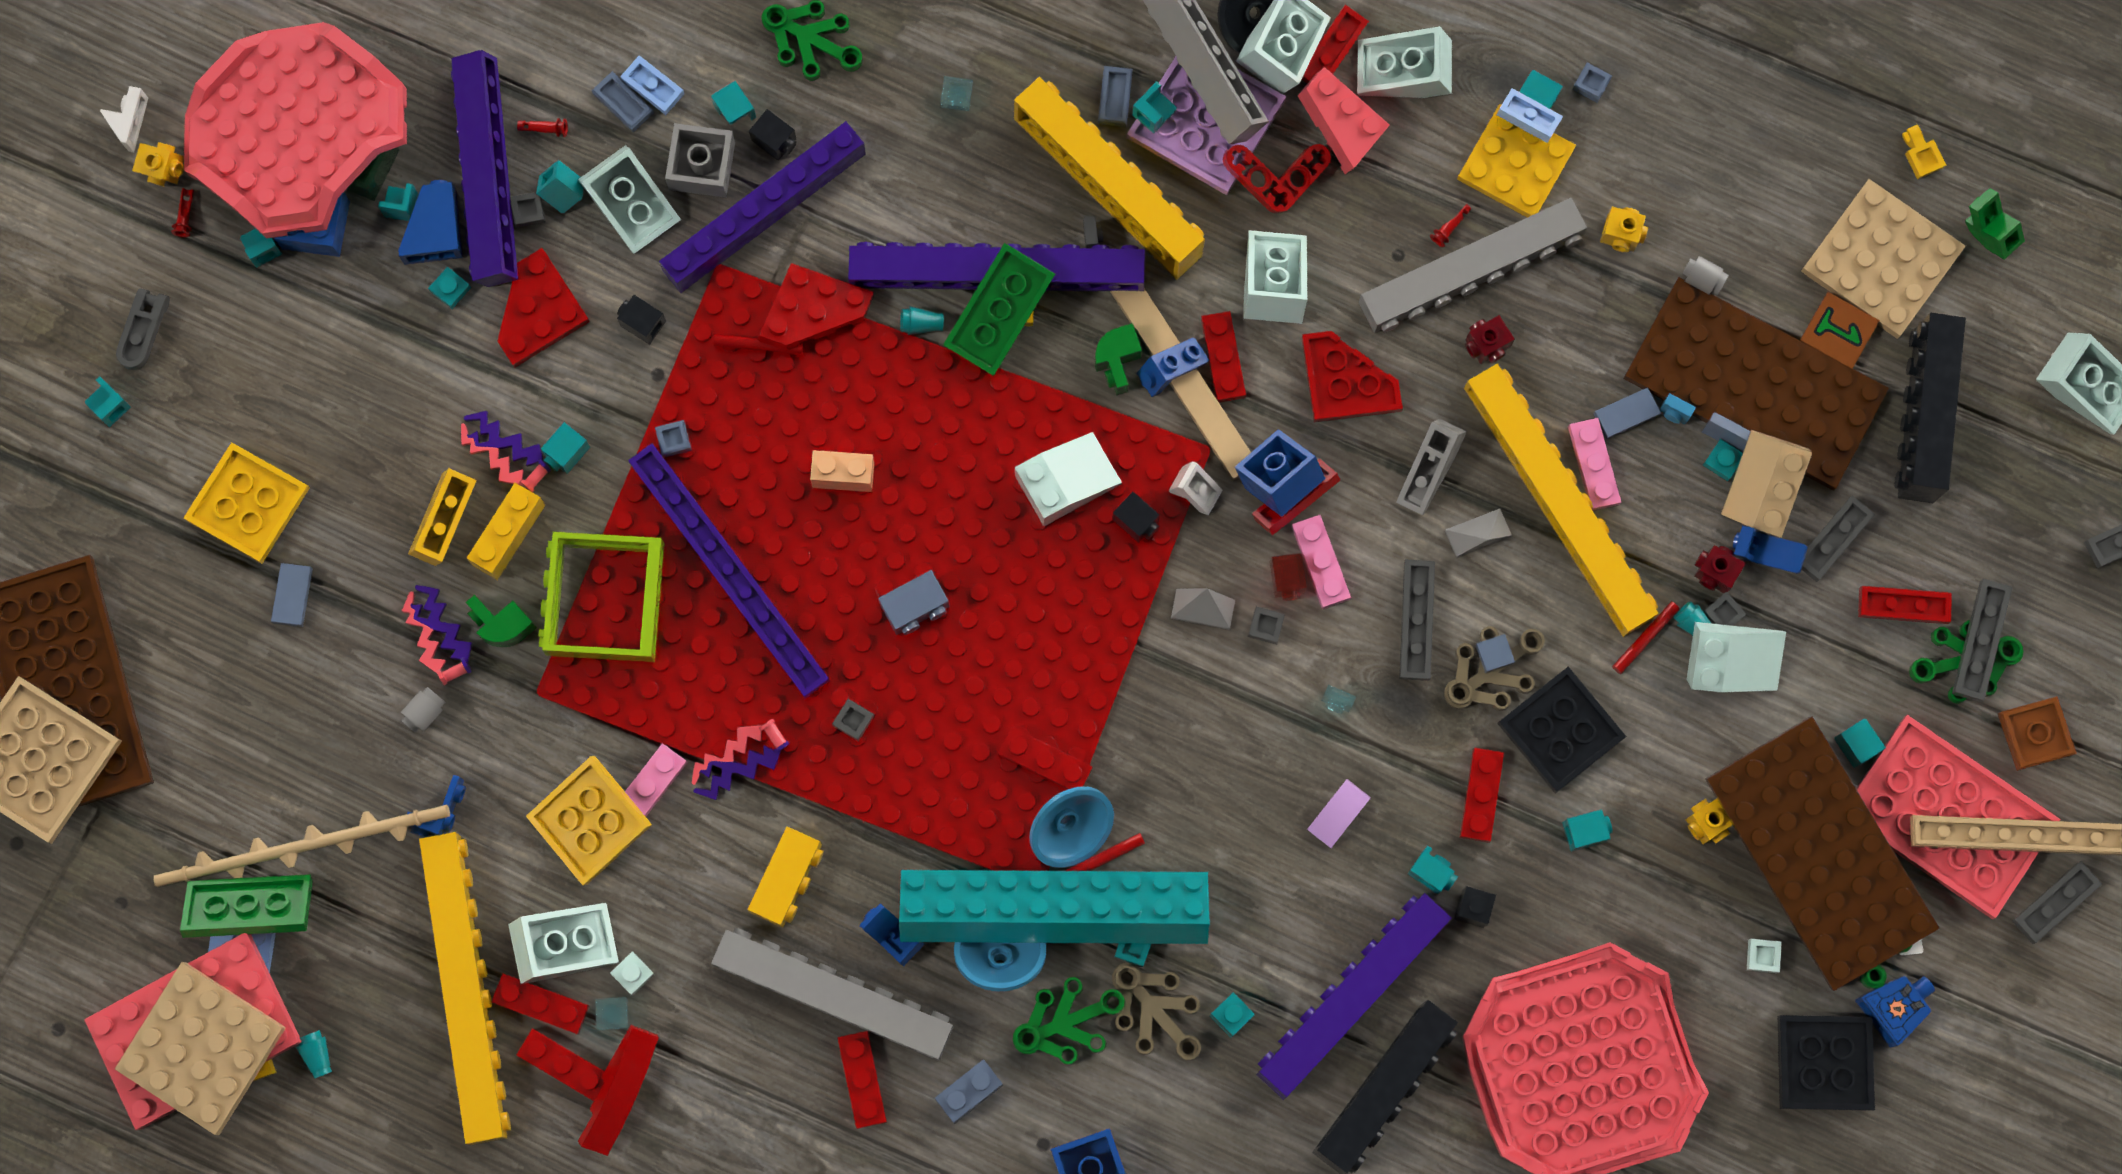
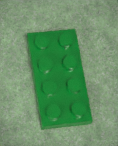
M1004 243L943 345L994 376L1054 278L1055 273Z
M311 875L188 881L180 927L182 938L241 935L243 933L263 934L307 931L313 883Z

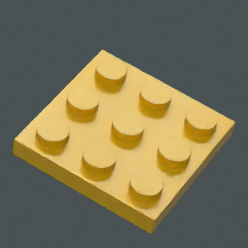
M1499 104L1458 175L1457 180L1528 218L1540 211L1573 153L1576 144L1553 133L1548 143L1497 116L1498 110L1501 107V104Z
M231 442L185 514L184 519L263 564L310 487Z
M590 756L526 815L528 820L583 886L590 883L652 826L596 756Z

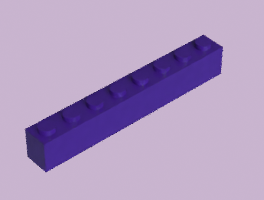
M478 50L451 58V78L454 83L455 97L453 102L457 113L456 133L459 137V162L462 167L463 178L461 187L465 199L464 217L467 221L468 231L466 242L470 253L469 272L472 281L486 287H492L518 280L498 62L495 56L483 50Z
M845 121L659 261L662 271L681 294L717 265L721 264L866 155L864 142Z
M1426 893L1419 899L1413 895L1401 908L1406 913L1400 920L1397 921L1393 917L1381 930L1385 936L1378 943L1373 939L1362 950L1361 953L1365 956L1358 965L1352 961L1340 974L1344 980L1337 988L1331 984L1320 996L1324 1002L1316 1010L1311 1006L1300 1017L1299 1020L1303 1023L1296 1032L1290 1028L1278 1041L1282 1047L1275 1055L1269 1051L1258 1063L1262 1069L1256 1075L1282 1100L1289 1096L1452 919Z

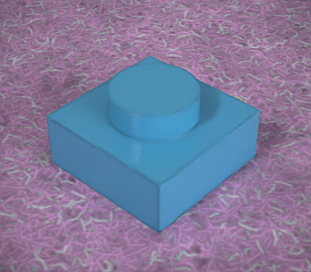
M1669 393L1659 410L1664 413V417L1667 420L1676 424H1680V422L1686 424L1696 407Z

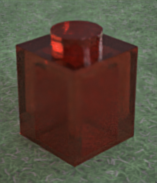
M1302 554L1271 557L1270 569L1275 598L1282 597L1283 601L1301 598L1300 594H1305L1307 589Z

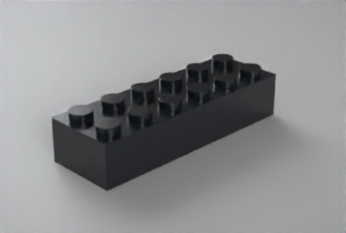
M1930 312L1910 333L1909 347H1913L1912 358L1908 359L1906 374L1910 375L1909 386L1905 387L1903 403L1907 404L1906 414H1903L1900 424V431L1904 432L1903 443H1900L1897 453V459L1901 460V469L1897 471L1894 482L1895 489H1898L1899 499L1933 504L1949 490L1966 317Z
M1427 1000L1422 1003L1312 1153L1339 1174L1355 1173L1366 1159L1362 1155L1367 1147H1374L1383 1136L1384 1132L1381 1130L1385 1122L1388 1124L1393 1122L1403 1107L1399 1105L1403 1097L1406 1099L1411 1097L1421 1084L1417 1079L1422 1072L1424 1074L1429 1072L1436 1064L1439 1056L1435 1053L1440 1047L1442 1049L1448 1047L1458 1032L1454 1028L1458 1022L1431 1001Z

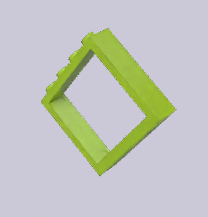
M553 532L552 541H548V547H546V557L550 558V568L544 571L543 578L544 588H548L547 599H542L541 617H545L544 629H540L538 634L540 638L539 647H542V651L546 656L655 662L664 542L662 538ZM565 548L648 552L640 650L557 645Z

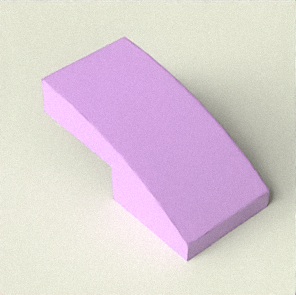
M1346 779L1307 830L1332 848L1371 797Z

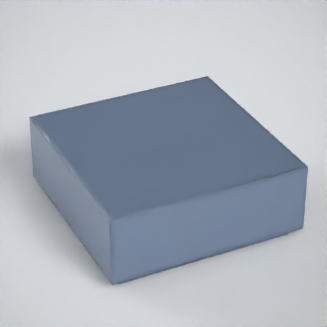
M1587 62L1572 90L1598 103L1612 75Z
M684 420L655 427L663 458L692 450Z
M1505 634L1476 643L1475 645L1485 673L1515 663Z

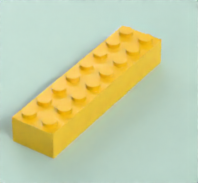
M1039 76L1014 99V120L1178 280L1202 257L1205 242L1203 231L1195 223L1189 224L1182 217L1183 212L1173 202L1169 204L1162 197L1163 193L1153 182L1148 184L1141 177L1142 172L1133 162L1127 163L1120 156L1121 151L1111 141L1107 143L1100 136L1101 132L1095 124L1090 121L1086 123L1079 116L1080 111L1070 101L1066 103L1059 96L1060 92L1052 82H1045Z

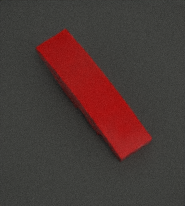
M633 1025L629 1027L601 1076L604 1084L590 1107L593 1115L578 1140L581 1147L608 1156L637 1098L659 1038L657 1034Z

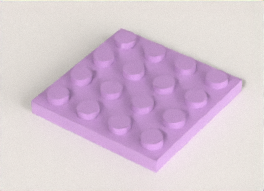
M1175 56L1159 84H1161V93L1177 107L1176 112L1154 134L1136 119L1127 133V139L1223 194L1228 195L1237 179L1225 168L1222 160L1223 154L1227 149L1235 145H1243L1253 153L1284 104L1286 96L1238 69L1269 122L1246 142L1229 144L1221 135L1220 128L1214 118L1207 112L1205 103L1199 93L1192 87L1190 78ZM1232 153V155L1234 156V160L1232 161V163L1234 165L1240 163L1245 167V165L1240 161L1242 157L1241 153Z

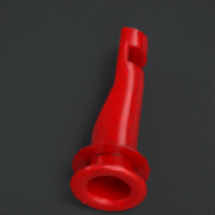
M560 118L556 122H525L519 120L517 130L556 133L557 137H560L561 134H563V137H566L568 123L565 118L563 122H561Z
M182 188L177 222L172 225V228L175 230L171 231L175 236L189 237L191 235L187 231L192 230L188 224L194 193L193 189L187 190ZM184 196L190 197L189 201L183 200Z
M1466 204L1453 219L1445 223L1439 230H1433L1435 235L1430 234L1431 240L1440 247H1445L1444 242L1449 243V235L1464 219L1462 214H1468L1471 211V207Z

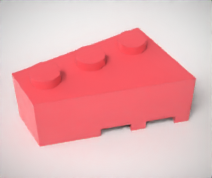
M1325 67L1317 72L1298 94L1300 101L1315 126L1319 127L1325 137L1330 151L1334 152L1340 162V168L1344 174H1347L1356 167L1390 126L1389 123Z

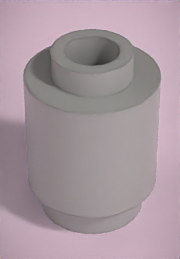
M1698 256L1696 261L1690 258L1682 273L1687 276L1684 282L1707 294L1713 293L1715 295L1719 294L1729 276L1723 272V268Z
M427 687L423 692L419 691L401 711L405 716L401 721L414 732L418 729L424 732L443 711L441 707L446 702Z

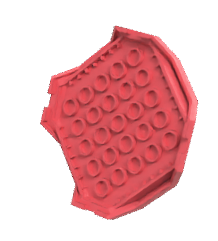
M324 22L264 31L236 40L195 83L185 113L184 171L188 176L201 182L237 211L265 238L288 236L287 232L303 230L305 233L327 230L338 197L378 154L407 144V124L404 121V108H407V88L375 56L337 27Z
M1611 942L1521 971L1492 978L1462 1036L1473 1084L1487 1127L1500 1156L1532 1174H1607L1680 1152L1695 1117L1700 1112L1709 1094L1694 1065L1674 1006L1669 973L1649 962L1646 963L1636 958L1630 952Z

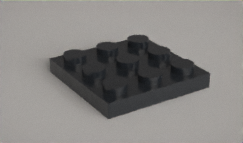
M1569 666L1497 723L1555 794L1627 737Z
M1777 1016L1780 1109L1875 1110L1872 1017Z

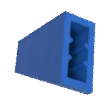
M434 180L429 185H422L398 250L399 257L404 265L463 258L457 191L452 182Z

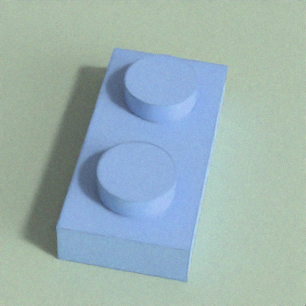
M638 56L620 76L625 84L665 115L685 94L682 88L641 56Z
M1513 88L1497 113V116L1546 143L1549 142L1563 118L1562 115Z

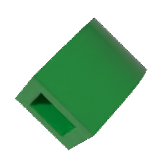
M1989 188L1969 206L1971 216L1965 220V223L1971 234L1988 251L2005 260L2025 242L2021 222L2003 212L1997 191Z
M1133 323L1107 332L1100 339L1096 348V372L1108 369L1104 371L1105 379L1109 388L1114 387L1116 395L1128 392L1129 384L1122 364L1140 359L1142 355V349Z
M473 595L465 602L471 608V611L467 613L479 627L483 623L485 624L476 633L489 645L501 648L514 646L537 628L513 600L495 616L476 595Z

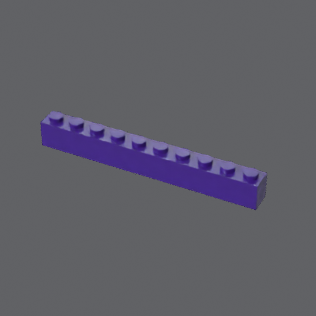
M859 242L857 246L849 245L848 280L850 284L861 288L976 290L1002 247H992V245L986 243H978L974 247H962L959 243H947L945 247H934L930 243L904 246L898 242H890L886 246H874L871 242ZM1008 244L1055 273L1046 291H1144L1145 249H1139L1138 246L1125 245L1121 249H1109L1107 245L1080 248L1078 245L1067 244L1062 246V248H1051L1047 244H1036L1033 248H1021L1019 244Z

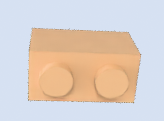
M813 450L810 477L813 488L872 492L874 475L873 454Z

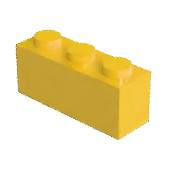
M450 468L442 473L408 555L434 566L442 563L477 480Z
M514 483L467 556V560L471 565L498 581L544 509L545 504L541 497Z
M787 826L747 910L751 914L782 928L785 922L791 923L798 909L794 903L799 894H805L811 879L807 877L812 866L817 868L824 851L820 850L821 842Z

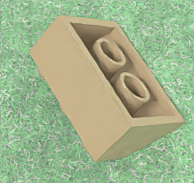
M1751 430L1721 515L1751 528L1782 538L1812 452L1809 448Z

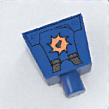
M1902 976L1856 998L1855 1002L1867 1017H1872L1873 1026L1891 1048L1900 1045L1930 1014L1931 1009L1924 999L1935 992V988L1925 976L1911 984L1906 976Z

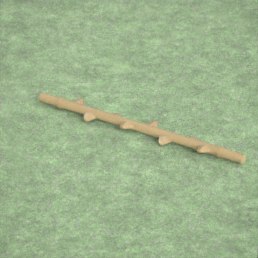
M443 805L422 811L414 810L413 813L377 821L369 811H366L362 814L359 826L332 833L322 834L314 825H309L303 840L270 848L260 838H255L249 853L213 861L202 851L197 854L195 866H183L179 870L154 875V883L156 887L181 881L188 882L193 878L227 871L234 878H242L245 866L280 858L288 868L295 867L298 853L336 844L345 854L352 852L355 839L388 831L397 841H403L409 826H421L425 822L450 817V810L448 805Z

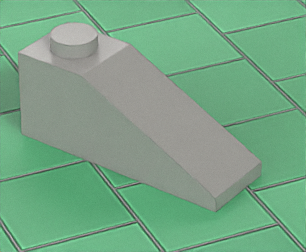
M1442 419L1431 423L1396 503L1424 515L1452 465L1467 431Z

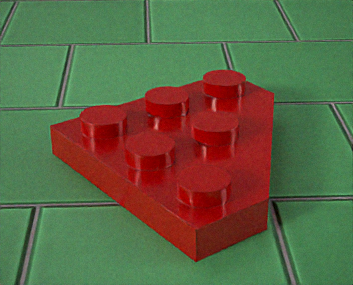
M543 248L517 262L518 280L512 281L497 340L514 368L590 322Z
M791 263L761 329L759 341L787 351L798 347V343L812 338L816 340L835 333L836 329L843 326L859 324L865 319L874 298V292Z
M1332 331L1302 334L1301 340L1314 422L1402 412L1403 406L1399 380L1378 368L1372 360L1357 349L1351 348L1340 340L1341 337Z

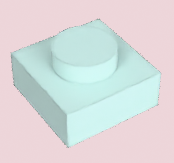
M1749 939L1747 970L1779 973L1781 942Z
M633 951L610 972L632 996L654 975Z

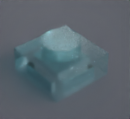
M944 76L940 102L941 108L969 111L973 80Z
M1328 685L1321 701L1327 703L1326 707L1342 714L1343 711L1350 712L1356 696Z
M627 997L595 999L597 1031L629 1029Z

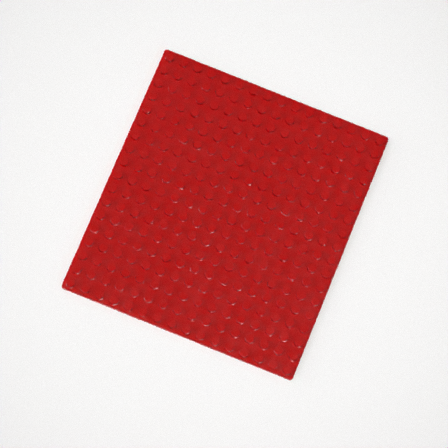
M722 264L717 265L637 454L652 443L661 454L655 427L684 420L692 450L664 457L665 461L830 681L807 698L802 695L631 466L602 535L662 538L664 542L655 662L551 656L537 688L538 696L655 742L663 743L668 747L704 760L705 753L723 758L727 740L738 741L737 727L764 725L773 719L784 739L789 742V745L781 749L774 770L758 764L754 780L991 871H1049L1050 866L1042 863L1031 849L1030 830L1037 813L1043 805L1052 797L1067 789L999 756L998 751L1012 726L1090 765L1191 504L1186 498L1170 493L1169 489L1184 465L1193 461L1198 463L1204 470L1210 454L1209 446L998 368L993 376L948 348L913 335H908L905 332L867 318L859 324L853 326L849 324L838 328L835 333L816 340L812 338L804 341L803 354L714 346L715 334L759 338L761 329L781 287ZM1093 432L1122 484L1050 524L1043 526L1015 477V467L1042 452ZM813 450L873 454L874 475L872 492L813 488L810 480ZM1132 491L1160 515L1159 522L1157 523L1160 526L1150 539L1144 537L1139 543L1112 520L1113 512ZM596 549L558 638L557 645L640 650L648 552ZM932 570L949 600V607L945 609L947 613L936 620L931 621L928 618L920 622V627L910 634L904 635L902 632L896 635L879 604L878 598ZM847 699L874 714V718L859 742L832 726ZM763 729L762 741L748 736L745 754L734 750V761L747 765L750 749L764 754V745L772 749H776V747Z

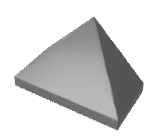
M1501 509L1494 510L1445 530L1456 558L1512 536Z
M1208 588L1176 589L1171 619L1230 630L1235 600Z

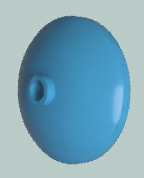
M1074 787L1055 795L1043 805L1032 823L1029 838L1033 853L1042 863L1055 868L1070 867L1087 860L1102 847L1112 830L1114 811L1111 802L1101 791L1092 787Z
M955 942L954 958L960 973L975 986L990 991H1010L1023 987L1040 973L1046 959V943ZM1002 960L1004 963H996V961Z

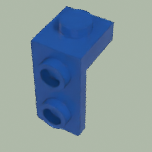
M1190 338L1151 356L1136 374L1151 397L1160 394L1173 379L1206 365L1209 359L1197 340Z
M1743 525L1741 532H1737L1733 541L1734 554L1742 560L1796 574L1801 572L1808 549L1805 544L1762 534L1754 528Z
M453 775L443 805H448L450 817L425 822L421 826H409L411 827L410 833L425 838L429 836V833L442 835L446 831H451L455 822V815L453 814L456 803H461L466 790V786L463 785L464 780L461 777Z
M882 904L871 909L860 924V927L881 944L902 966H905L924 945L923 942H900L899 919Z

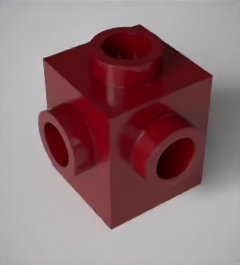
M1498 315L1487 322L1482 319L1470 326V332L1465 339L1467 342L1465 347L1469 355L1473 359L1477 358L1480 364L1488 360L1490 363H1494L1506 355L1505 350L1511 348L1515 339L1501 316Z
M1714 545L1708 552L1703 550L1694 564V566L1698 567L1694 577L1700 580L1699 583L1705 588L1712 591L1717 589L1725 593L1733 587L1746 563L1734 557V552L1729 548Z

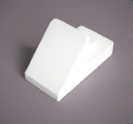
M129 86L127 95H124L122 98V113L100 109V112L120 142L129 152L135 151L148 102V97L143 90Z
M1193 461L1181 468L1169 489L1170 493L1186 498L1199 512L1206 515L1210 514L1223 491L1200 465Z

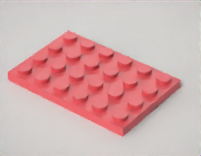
M1906 715L1885 744L1886 749L1879 753L1858 784L1857 791L1895 853L1989 918L1995 919L2039 852L1911 847L1910 816L2060 821L2061 819L1915 719Z
M243 933L188 963L286 1027L266 1061L301 1043L300 1036L251 934ZM176 970L84 1019L135 1130L143 1129L176 1111V1109L115 1070V1067Z

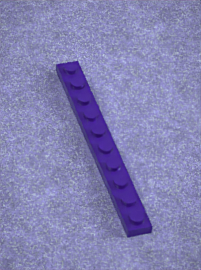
M653 443L629 459V464L802 695L807 698L829 682L828 676Z

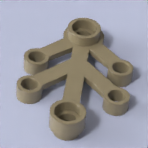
M1487 626L1482 629L1479 638L1481 642L1485 641L1484 632L1491 631L1494 637L1499 636L1496 628ZM1528 629L1521 635L1519 644L1511 649L1515 661L1526 653L1533 655L1543 648L1545 638L1539 630ZM1526 639H1534L1536 641V647H1528L1526 645ZM1463 643L1456 649L1455 655L1458 659L1456 677L1445 687L1444 698L1451 707L1456 709L1466 708L1471 702L1492 705L1495 710L1503 711L1511 703V698L1506 692L1500 691L1492 694L1476 689L1487 683L1516 688L1518 692L1527 694L1534 688L1535 681L1532 676L1527 674L1515 676L1500 673L1508 666L1485 673L1481 660H1479L1478 673L1468 679L1469 661L1473 658L1475 651L1472 645ZM1467 648L1470 651V657H1462L1460 649ZM1520 680H1528L1530 682V688H1522L1520 686ZM1454 690H1462L1464 698H1455ZM1496 697H1504L1506 705L1499 706L1496 703Z
M1132 963L1118 965L1113 971L1112 983L1115 989L1124 996L1126 1005L1124 1010L1115 1019L1116 1028L1122 1032L1129 1031L1132 1028L1134 1020L1130 1015L1133 994L1141 1003L1139 1038L1135 1044L1137 1052L1141 1055H1148L1152 1052L1154 1042L1151 1039L1152 1019L1154 1018L1177 1044V1055L1186 1061L1194 1060L1201 1051L1199 1040L1191 1035L1185 1036L1163 1009L1183 1010L1186 1014H1195L1200 1008L1199 999L1193 995H1188L1185 998L1151 996L1143 986H1162L1167 991H1174L1180 983L1178 975L1174 972H1167L1164 975L1141 973L1140 969ZM1124 973L1131 974L1133 977L1132 983L1124 984L1121 976ZM1173 976L1176 979V985L1173 987L1166 986L1165 978ZM1193 999L1196 1002V1008L1191 1011L1186 1009V1000ZM1123 1016L1128 1017L1130 1025L1127 1028L1121 1027L1118 1023L1119 1018ZM1141 1040H1148L1151 1047L1148 1051H1142L1139 1048ZM1191 1043L1194 1047L1193 1053L1185 1054L1182 1050L1183 1044Z

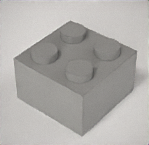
M674 123L665 176L668 189L727 198L735 149L733 131Z

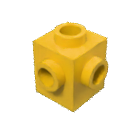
M158 142L157 147L140 143L132 171L148 176L147 182L164 187L166 182L178 184L179 177L184 170V156L174 153L176 147Z
M1612 206L1606 217L1600 243L1611 245L1614 250L1619 252H1634L1639 243L1643 244L1648 231V227L1644 226L1646 216L1639 214V211L1633 208L1625 207L1620 209Z
M1705 798L1691 808L1694 814L1685 819L1689 824L1688 829L1696 840H1700L1702 844L1711 839L1716 844L1731 834L1727 828L1732 826V823L1717 798L1710 803ZM1710 814L1717 824H1712L1709 821Z

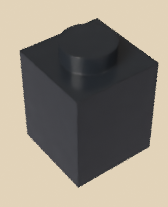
M768 109L749 130L751 141L778 161L783 155H789L796 146L795 129Z
M633 295L629 301L625 300L617 312L620 326L649 345L666 323L664 314L636 295Z
M1133 491L1112 515V520L1138 543L1144 537L1150 539L1160 527L1157 524L1160 515Z
M1466 886L1461 892L1454 919L1484 928L1489 923L1496 895Z

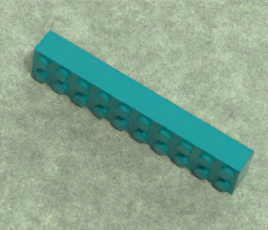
M901 870L900 942L1208 944L1210 926L1208 872Z

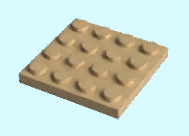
M1868 179L1801 272L1835 296L1879 319L1878 326L1898 339L1963 251L1965 245Z
M18 676L0 702V812L52 844L122 741Z
M181 962L115 1067V1070L212 1134L220 1135L286 1027L188 963Z

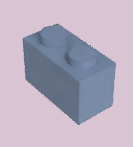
M932 570L878 598L879 604L896 635L902 632L904 635L914 632L920 627V622L928 618L933 621L947 613L945 609L949 607V600Z
M983 1059L937 1095L935 1100L955 1124L1000 1089L1003 1083Z

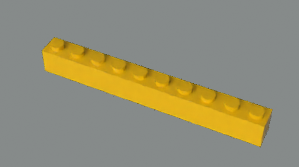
M1497 363L1468 380L1464 390L1617 629L1625 637L1653 620L1659 614L1656 610L1658 605L1650 593L1646 594L1641 587L1642 580L1634 568L1630 569L1624 560L1626 556L1618 543L1614 544L1608 535L1609 528L1602 518H1597L1592 511L1593 504L1588 495L1581 493L1576 486L1577 479L1570 468L1565 469L1560 461L1561 454L1558 448L1553 443L1549 444L1545 438V429L1542 423L1537 418L1533 419L1529 413V404L1521 393L1517 394L1513 388L1511 375L1506 369L1502 370Z
M456 832L420 838L419 842L465 1144L474 1145L506 1139V1131L511 1130L508 1112H503L502 1100L506 1099V1091L503 1081H498L497 1069H501V1059L499 1051H494L492 1039L496 1038L497 1035L494 1020H489L487 1008L492 1007L490 991L489 989L484 990L483 978L487 977L485 960L479 958L478 948L482 947V936L480 929H475L473 917H478L476 901L475 899H470L469 887H473L471 870L465 867L464 857H468L466 839H461V836Z

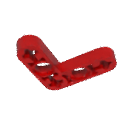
M1315 144L1309 146L1279 179L1243 145H1235L1227 149L1223 154L1222 160L1225 168L1267 210L1277 214L1287 211L1329 165L1331 155L1328 148L1324 145ZM1311 152H1320L1319 160L1321 163H1315L1309 169L1303 166L1309 164L1313 159ZM1232 153H1241L1242 157L1240 161L1245 166H1248L1252 163L1253 167L1248 169L1243 175L1242 171H1244L1246 168L1240 163L1236 165L1232 163V161L1234 160V156L1232 155ZM1255 171L1261 172L1265 178L1264 185L1260 188L1254 186L1251 182V175ZM1293 171H1299L1303 174L1304 183L1301 187H1296L1292 184L1290 177ZM1273 184L1274 187L1270 191L1274 195L1282 194L1283 198L1281 201L1284 205L1275 206L1273 203L1275 197L1270 192L1264 196L1262 192Z

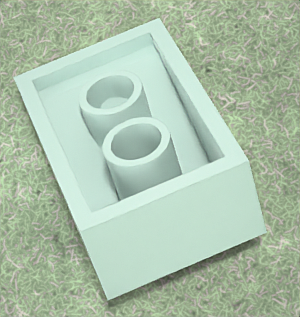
M1273 0L1247 38L1236 62L1270 88L1283 94L1300 83L1331 17L1309 0Z
M1439 26L1358 40L1357 94L1359 96L1412 98L1452 94L1451 38Z
M626 145L578 179L633 254L681 220L631 149Z
M1249 230L1244 285V319L1302 324L1307 303V236Z
M2068 332L2036 380L2056 399L2109 434L2114 435L2122 424V364L2091 334Z
M1093 432L1042 452L1015 467V477L1043 526L1050 524L1122 484Z
M1695 622L1687 673V681L1691 689L1714 692L1777 691L1786 632Z
M606 903L522 916L508 924L521 984L561 977L619 962Z

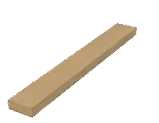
M1145 288L1144 291H1110L1129 322L1133 323L1136 333L1151 356L1180 343ZM1195 369L1173 379L1169 384L1232 481L1239 478L1235 466L1248 456L1251 451L1201 374Z
M1910 816L1911 847L2122 856V824Z

